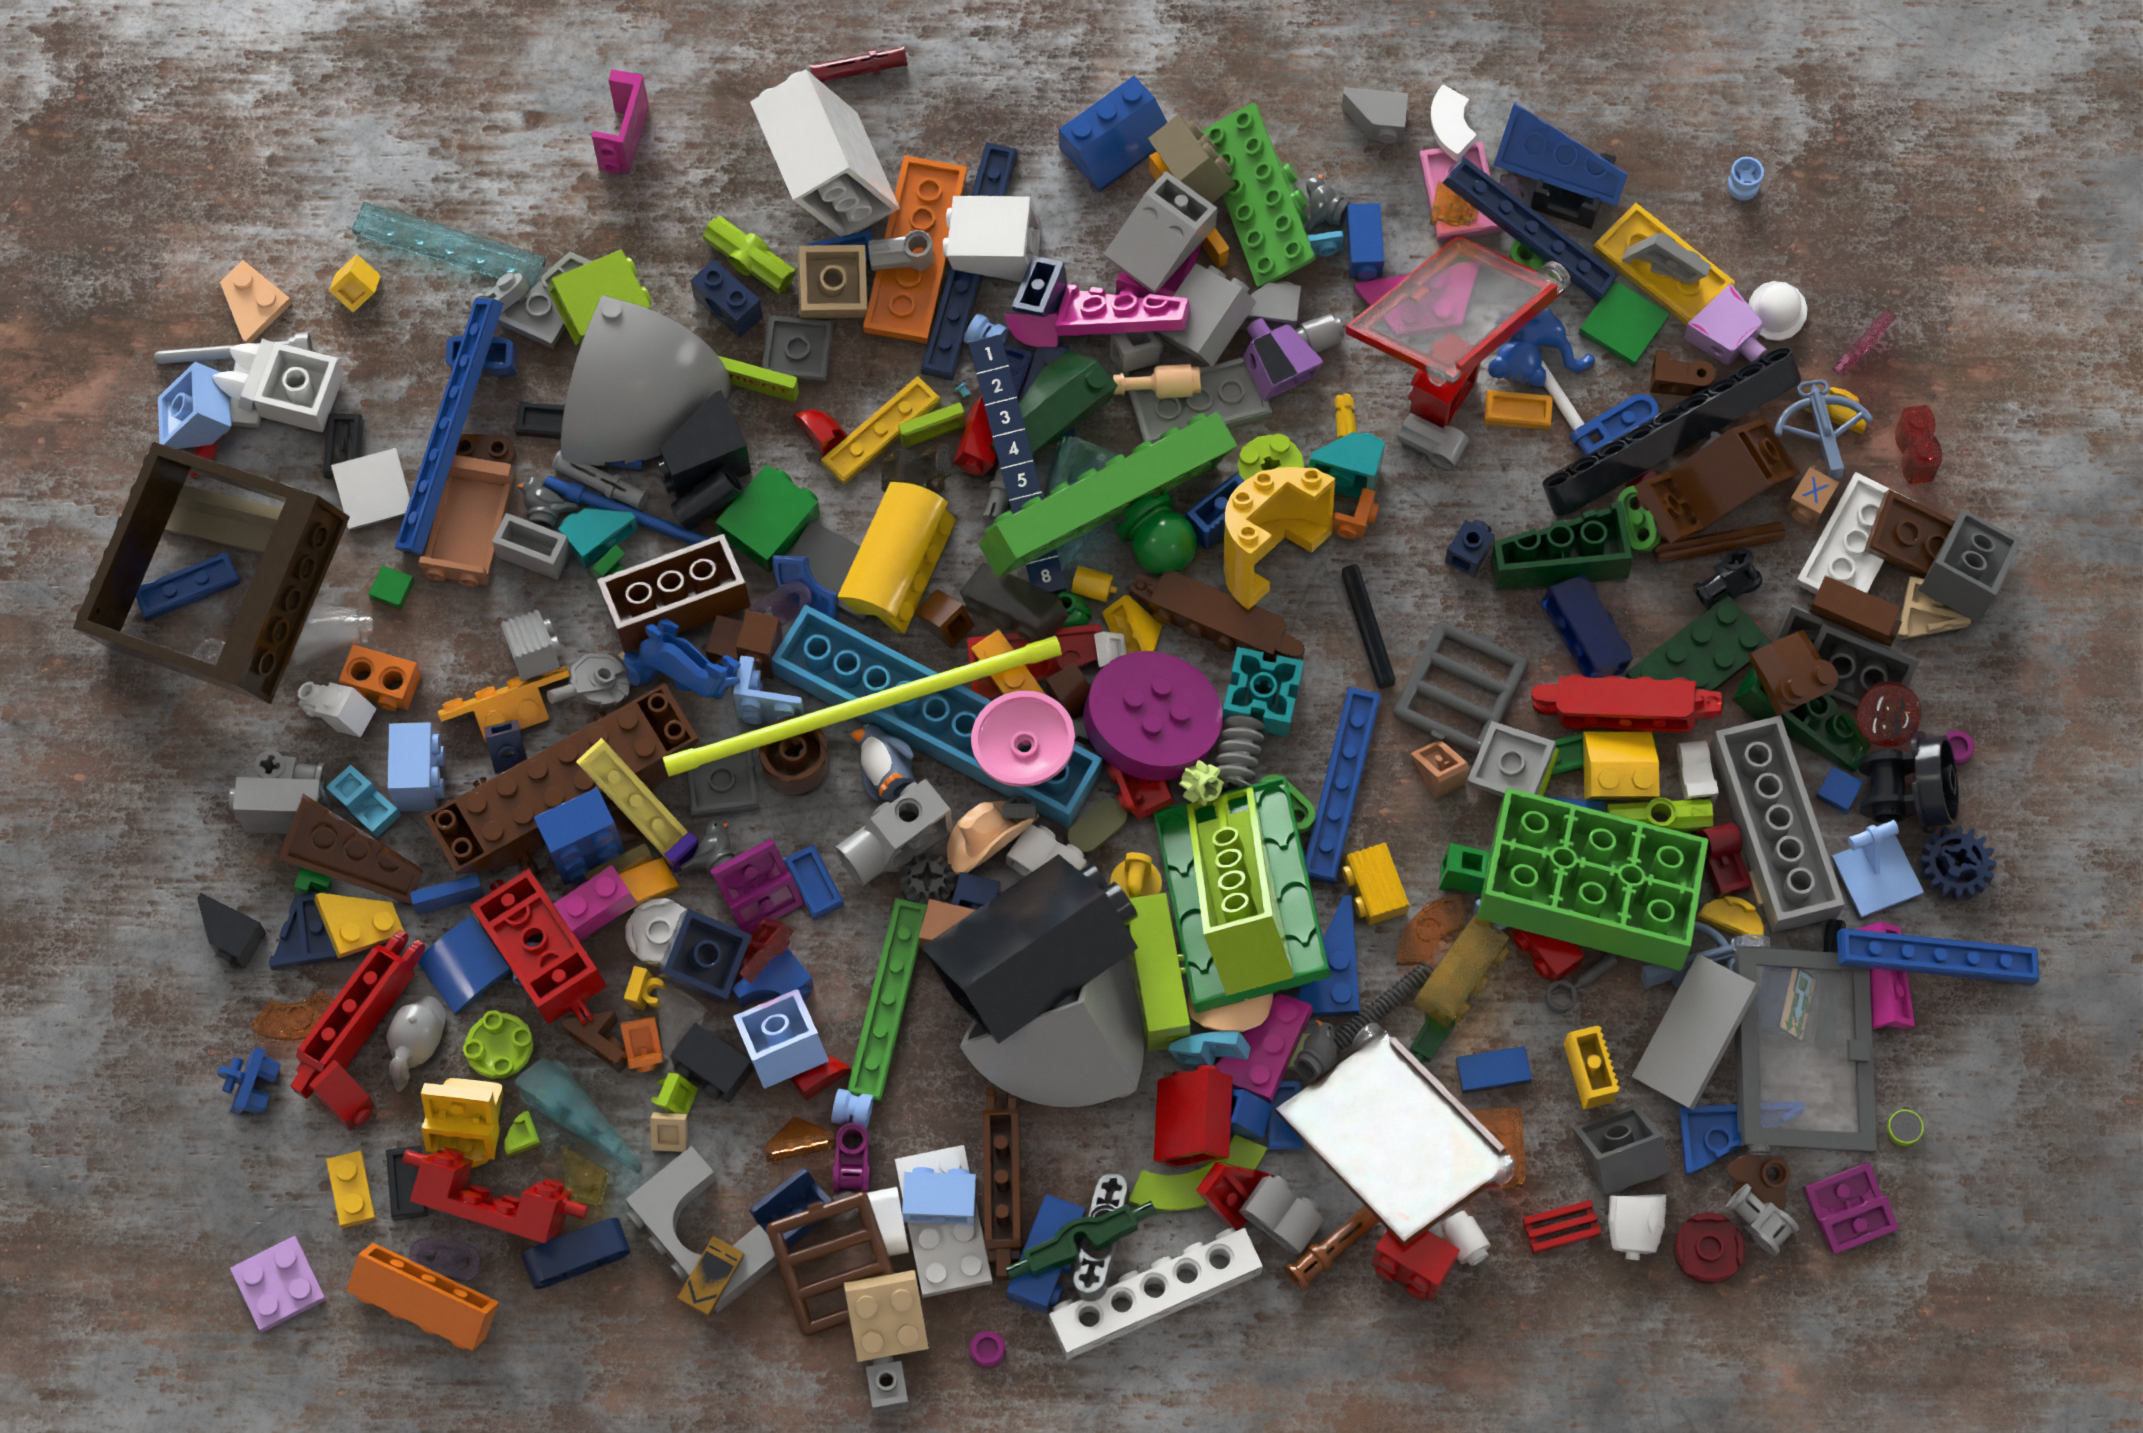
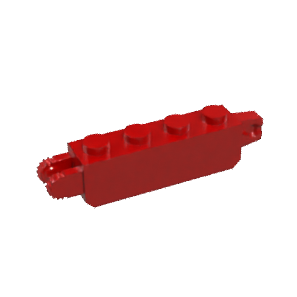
M1575 674L1569 677H1559L1558 684H1537L1531 691L1535 712L1542 715H1558L1559 723L1565 729L1689 733L1696 727L1697 719L1721 717L1723 707L1721 692L1697 689L1696 681H1689L1685 678H1673L1671 680H1655L1651 677L1621 679L1611 675L1603 678H1587L1583 675Z
M398 930L385 947L377 945L372 948L298 1047L296 1058L300 1062L296 1069L298 1074L290 1085L295 1093L307 1100L313 1093L309 1084L334 1059L344 1069L347 1068L416 975L413 968L426 950L423 942L415 940L402 957H399V954L409 940V934Z

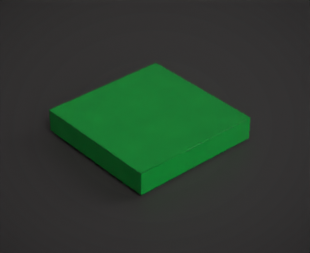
M1615 280L1582 324L1579 334L1634 367L1668 321L1670 313Z

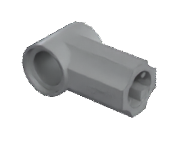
M922 230L911 231L905 237L869 241L868 247L872 271L911 267L922 271L931 267L935 261L931 237ZM918 247L926 248L924 252L919 254L912 252Z
M1412 413L1406 417L1397 438L1398 441L1427 454L1429 460L1434 465L1445 470L1454 469L1469 442V438L1459 429L1452 426L1441 428Z

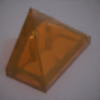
M793 1116L764 1146L767 1163L835 1149L836 1142L832 1131Z

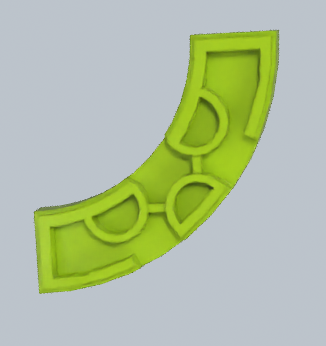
M1235 1134L1230 1142L1229 1159L1214 1161L1196 1171L1179 1175H1163L1142 1169L1128 1204L1138 1207L1151 1200L1156 1212L1168 1213L1189 1209L1197 1210L1209 1206L1196 1192V1189L1214 1163L1219 1162L1257 1169L1267 1152V1147Z

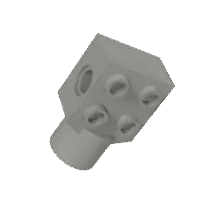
M926 778L919 784L913 782L902 790L900 797L891 804L885 802L873 812V817L870 818L865 826L842 841L834 849L841 863L859 885L864 886L882 872H899L903 869L904 865L912 860L914 855L920 856L950 835L953 831L951 809Z

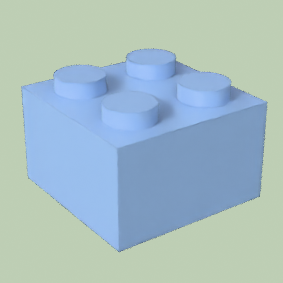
M431 722L389 724L388 791L395 807L399 812L434 811L439 808V799H444L445 782L444 778H440V767H445L446 754L445 747L441 746L440 734H435Z
M798 989L733 1016L764 1089L829 1061Z

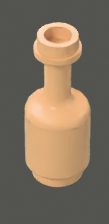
M1191 364L1157 366L1151 376L1125 378L1123 373L1113 375V380L1118 385L1114 395L1121 394V396H1124L1125 391L1149 389L1153 390L1156 397L1160 399L1193 397L1194 393H1201L1199 367H1191Z

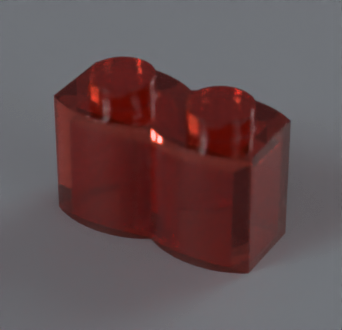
M1927 405L1905 407L1895 428V441L1899 450L1903 453L1901 468L1909 484L1933 482L1942 461V449L1939 441L1934 436L1935 418Z

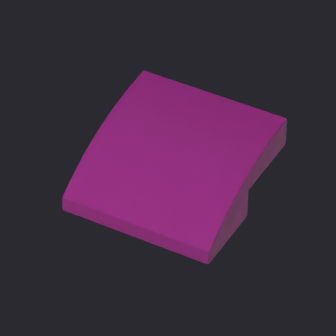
M771 838L710 870L736 924L741 931L751 933L805 904L793 877L788 872L776 844Z
M1870 1162L1862 1163L1802 1186L1812 1214L1832 1254H1837L1899 1230L1887 1196H1882Z

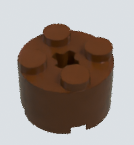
M796 716L780 718L769 726L796 718ZM821 728L759 747L761 767L766 780L775 789L787 796L805 793L816 788L829 772L828 746ZM792 753H794L795 756H797V757H793V756H789V755L792 754Z

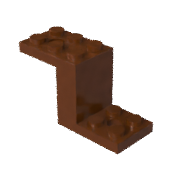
M1764 417L1730 429L1668 472L1645 479L1634 487L1638 492L1637 497L1640 504L1645 510L1650 511L1656 520L1655 526L1658 533L1671 544L1706 530L1768 488L1789 481L1800 474V472Z

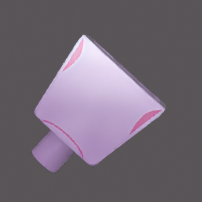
M1731 284L1688 323L1684 335L1685 340L1725 365L1731 364L1740 354L1752 362L1767 352V349L1756 340L1763 326L1762 320Z

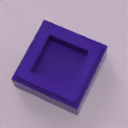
M690 831L664 853L666 864L674 873H678L681 870L680 866L693 858L699 846L698 839Z

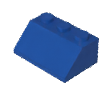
M1134 75L1059 128V148L1100 192L1156 152L1148 138L1163 127L1167 120L1155 97Z

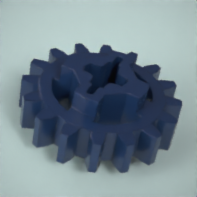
M1959 825L1956 826L1953 833H1950L1949 829L1944 827L1940 832V837L1933 833L1928 840L1930 844H1924L1921 850L1926 856L1920 858L1919 865L1927 867L1921 874L1922 879L1931 878L1932 882L1929 889L1941 888L1940 897L1942 898L1949 892L1953 893L1954 901H1958L1961 894L1964 893L1968 900H1970L1975 895V890L1983 893L1987 887L1985 883H1990L1994 877V874L1990 871L1994 870L1997 864L1996 861L1988 859L1993 854L1994 849H1985L1983 847L1986 841L1984 836L1978 840L1973 838L1975 830L1972 828L1967 834H1963L1962 828ZM1949 844H1958L1952 847L1948 846ZM1955 859L1961 862L1960 867L1954 865ZM1962 880L1969 881L1965 883H1956Z

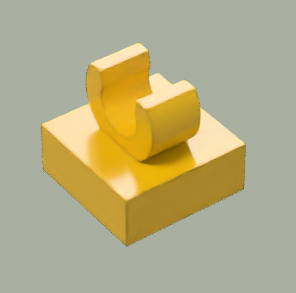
M634 966L624 1000L631 1008L645 1011L647 1004L652 1007H660L661 1001L658 998L650 997V993L654 988L666 989L667 985L661 979L654 978L648 969Z

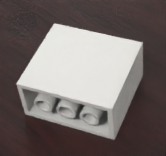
M805 69L802 72L793 73L785 82L774 88L764 90L759 97L750 102L792 199L840 237L858 233L900 209L858 113L808 70Z

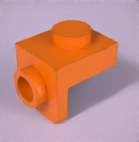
M1366 488L1362 489L1354 517L1335 512L1332 520V531L1337 532L1339 536L1346 539H1364L1368 522L1374 524L1378 514L1379 504L1374 503L1376 491Z
M655 1016L620 1023L628 1068H636L639 1073L657 1069V1063L663 1062V1053Z

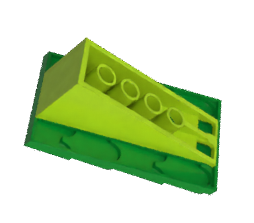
M1285 776L1220 793L1217 799L1207 801L1206 806L1190 801L1161 809L1154 813L1181 950L1184 956L1192 1004L1196 1013L1211 1010L1213 1007L1218 1008L1241 1002L1247 998L1252 999L1271 994L1281 989L1286 990L1312 983L1314 980L1319 981L1331 978L1301 837Z

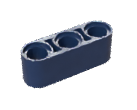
M610 1218L552 1239L545 1244L542 1243L529 1248L522 1253V1259L533 1289H543L623 1259L630 1254L631 1250L620 1220L618 1218Z

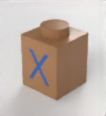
M1809 467L1792 495L1786 512L1790 513L1796 521L1816 527L1833 499L1839 482Z

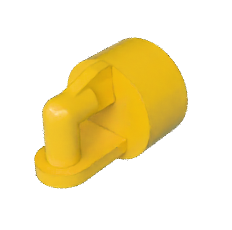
M1127 853L1125 861L1121 862L1113 870L1110 878V884L1116 882L1128 898L1160 894L1162 890V879L1158 869L1152 864V858L1143 853Z

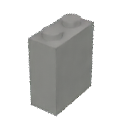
M1195 263L1173 296L1188 298L1190 311L1185 330L1155 332L1165 342L1213 367L1256 304V301L1247 293L1250 288L1236 278L1229 281L1225 279L1226 275L1214 266L1210 265L1206 269Z
M236 777L235 788H231L229 792V808L233 809L236 821L240 822L247 833L287 834L302 794L307 795L329 810L330 801L319 779Z

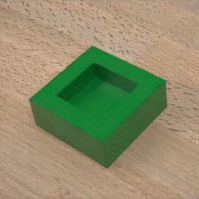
M382 565L368 595L371 600L401 610L415 581L411 575Z

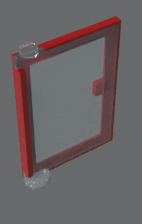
M1457 235L1346 325V334L1426 372L1429 380L1436 386H1441L1445 382L1454 385L1564 293L1570 285V276L1567 270L1558 262L1549 261L1539 271H1535Z

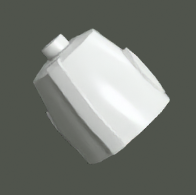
M1666 1194L1609 1197L1608 1225L1612 1249L1625 1252V1259L1640 1260V1254H1650L1657 1251L1663 1230L1665 1229Z

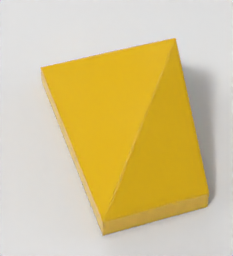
M1129 595L1122 596L1102 612L1110 632L1124 634L1127 654L1140 651L1154 652L1162 625Z

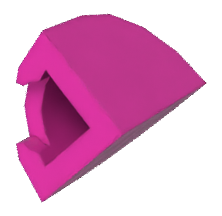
M1059 310L1045 317L1017 311L1005 314L1007 327L1013 336L1025 345L1058 347L1059 337L1056 333L1055 323Z

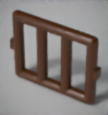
M858 1192L823 1205L821 1201L807 1205L808 1210L770 1222L766 1227L801 1333L805 1336H810L845 1323L848 1324V1327L851 1326L848 1307L812 1319L805 1300L842 1288L846 1282L868 1279L877 1275L895 1274L873 1207L866 1192ZM858 1208L864 1228L789 1253L783 1233ZM869 1241L875 1261L800 1286L794 1266Z

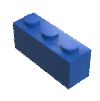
M1045 1194L1023 1252L1053 1238L1058 1230L1068 1222L1086 1217V1209ZM1079 1237L1076 1240L1082 1242L1083 1237ZM1023 1252L1021 1254L1019 1261L1024 1259ZM1074 1263L1053 1269L1037 1277H1034L1030 1271L1013 1279L1007 1289V1300L1047 1315L1050 1306H1056L1062 1296L1064 1287L1059 1285L1063 1273L1070 1274Z

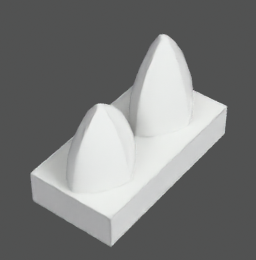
M262 338L260 345L248 343L230 348V353L235 362L242 368L250 371L249 374L238 371H226L212 376L217 386L223 392L239 400L238 408L251 412L254 404L253 399L274 342Z

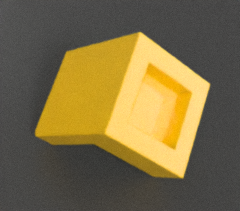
M356 254L335 274L329 292L350 311L354 312L375 293L381 276Z

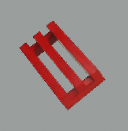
M1591 1199L1527 1216L1522 1220L1532 1254L1592 1239L1602 1234L1601 1228L1597 1223L1596 1213L1593 1211ZM1584 1211L1586 1213L1585 1216L1540 1227L1537 1229H1533L1532 1225L1544 1223L1547 1221L1570 1216ZM1588 1223L1591 1228L1539 1243L1536 1237Z

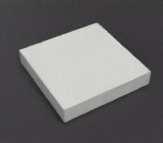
M396 448L331 465L343 511L350 516L347 523L349 531L405 516L410 495Z

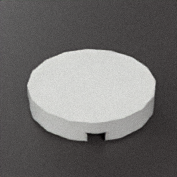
M667 898L651 899L640 904L634 910L630 919L628 918L625 926L626 941L631 953L644 964L660 967L679 916L686 909Z

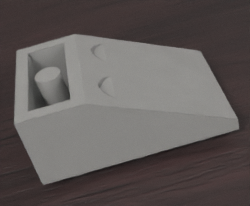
M1165 171L1144 194L1103 254V257L1155 294L1216 227L1217 207Z

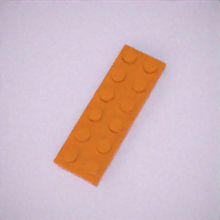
M904 155L894 195L900 209L890 214L884 239L905 237L911 231L922 230L931 237L935 261L931 267L922 271L911 267L876 270L863 325L864 333L928 344L948 259L943 255V240L949 237L946 213L948 208H952L953 196H962L968 173L967 166ZM918 247L912 252L919 254L924 252L926 248Z

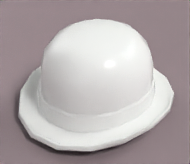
M1777 281L1764 283L1754 290L1749 299L1748 305L1763 322L1760 336L1767 340L1782 341L1791 338L1801 330L1806 321L1808 308L1805 298L1797 288L1788 283Z

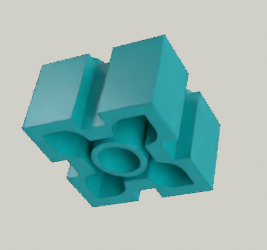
M1237 647L1231 672V683L1228 685L1223 707L1222 724L1227 717L1243 715L1264 723L1266 726L1262 729L1264 733L1288 737L1294 714L1295 700H1297L1304 661L1277 655L1276 663L1263 660L1264 652ZM1259 690L1267 691V694H1259Z

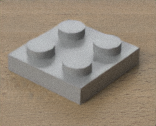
M1491 721L1467 779L1468 786L1504 797L1507 787L1537 795L1556 750V742Z

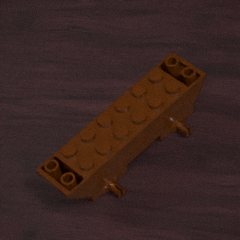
M663 684L608 715H606L605 711L599 712L600 717L598 714L593 717L594 723L488 781L486 777H481V785L477 779L473 783L474 789L423 816L456 875L490 869L494 874L509 865L520 863L524 871L531 866L537 877L541 870L532 856L539 848L545 846V843L534 820L535 816L595 788H598L606 806L610 803L614 807L617 806L576 762L601 738L654 794L652 789L660 781L668 777L662 757L690 749L699 741L697 734L667 685Z

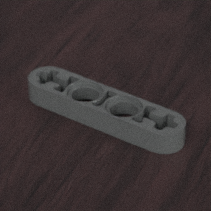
M1113 1173L1104 1175L1098 1180L1088 1217L1097 1218L1128 1204L1129 1189L1124 1177ZM1112 1187H1117L1118 1191L1114 1192L1112 1198L1113 1205L1108 1204L1107 1192H1111ZM1083 1237L1073 1276L1076 1293L1082 1300L1096 1301L1105 1295L1119 1240L1105 1247L1108 1250L1106 1255L1095 1259L1088 1255L1092 1245ZM1090 1269L1095 1270L1096 1282L1092 1283L1091 1287L1086 1288L1085 1284L1090 1281L1091 1277Z

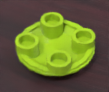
M491 1010L486 1012L483 1018L469 1030L463 1046V1052L470 1067L479 1075L491 1079L507 1078L518 1073L528 1063L533 1052V1036L528 1025L519 1017Z

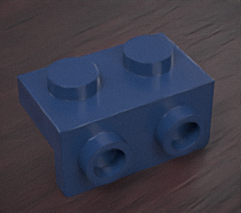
M803 1167L766 1197L760 1199L757 1204L750 1208L749 1212L757 1225H760L767 1233L766 1227L770 1222L808 1210L807 1205L821 1201L823 1205L831 1202L832 1199L817 1185L810 1172ZM826 1219L783 1233L787 1248H791Z

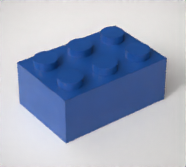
M598 788L534 817L564 886L569 883H581L590 877V873L601 868L606 869L610 865L615 867L622 861V858L627 856L616 825Z

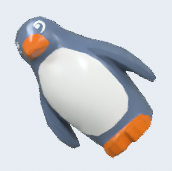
M873 723L862 725L851 733V736L861 748L862 782L866 791L873 799L880 801L883 798L895 801L900 797V793L905 787L916 782L912 772V758L914 754L906 742L887 734Z

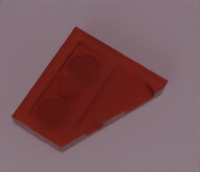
M764 918L751 934V940L742 960V964L745 967L740 971V975L749 983H752L774 955L779 956L787 949L790 944L788 938L794 931L783 922Z

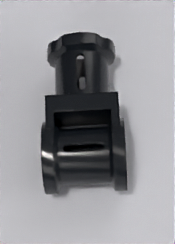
M1737 549L1730 552L1724 561L1713 567L1716 572L1715 575L1702 583L1696 582L1693 584L1692 587L1697 598L1707 610L1713 606L1714 602L1727 594L1732 599H1735L1760 587L1763 578L1760 572L1754 568V557L1750 550Z

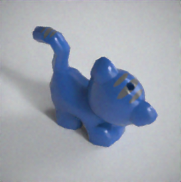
M1547 306L1511 336L1512 339L1499 346L1496 357L1489 364L1488 372L1493 378H1504L1512 383H1529L1540 387L1545 385L1546 371L1541 366L1542 357L1537 348L1538 346L1559 348L1564 366L1575 373L1589 370L1595 363V357L1591 354H1586L1579 360L1574 359L1572 346L1566 337L1565 327ZM1511 316L1506 317V318L1502 319L1501 321H1499L1498 323H1496V324L1494 325V326H1495V329H1497L1501 324H1503V323H1504L1507 319H1509Z

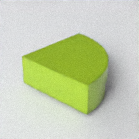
M528 1110L516 1117L505 1138V1151L508 1158L541 1145Z

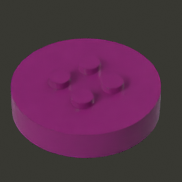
M1153 651L1128 653L1106 664L1096 675L1084 706V726L1089 740L1096 751L1118 770L1137 778L1153 781L1181 778L1186 768L1196 766L1197 761L1204 763L1215 746L1223 721L1220 699L1209 680L1186 661L1169 654Z

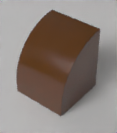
M938 589L914 611L924 626L940 641L951 648L975 626L964 605Z
M1073 662L1046 679V692L1066 709L1071 719L1074 720L1084 714V706L1090 686L1076 663Z

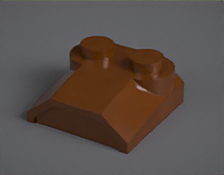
M1804 629L1748 654L1777 716L1837 689L1838 674L1835 667L1830 662L1821 659Z

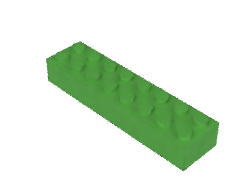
M1218 411L1207 417L1205 413H1201L1187 422L1188 426L1180 431L1177 426L1161 434V439L1154 444L1150 440L1145 441L1132 450L1134 453L1124 458L1123 454H1120L1106 462V467L1099 472L1092 468L1081 474L1077 478L1078 481L1071 486L1067 482L1062 483L1049 492L1051 495L1041 500L1037 496L1021 506L1023 509L1013 515L1010 510L993 520L994 524L984 530L986 535L978 545L997 578L999 579L1122 516L1128 508L1148 494H1152L1154 498L1161 496L1159 494L1161 490L1170 491L1217 467L1238 446Z

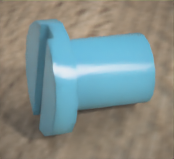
M966 382L955 388L956 391L961 393L963 398L971 394L966 388Z

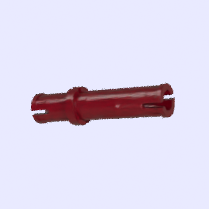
M903 45L881 51L870 49L867 54L809 65L811 74L820 82H826L871 72L877 75L880 74L881 70L908 66Z

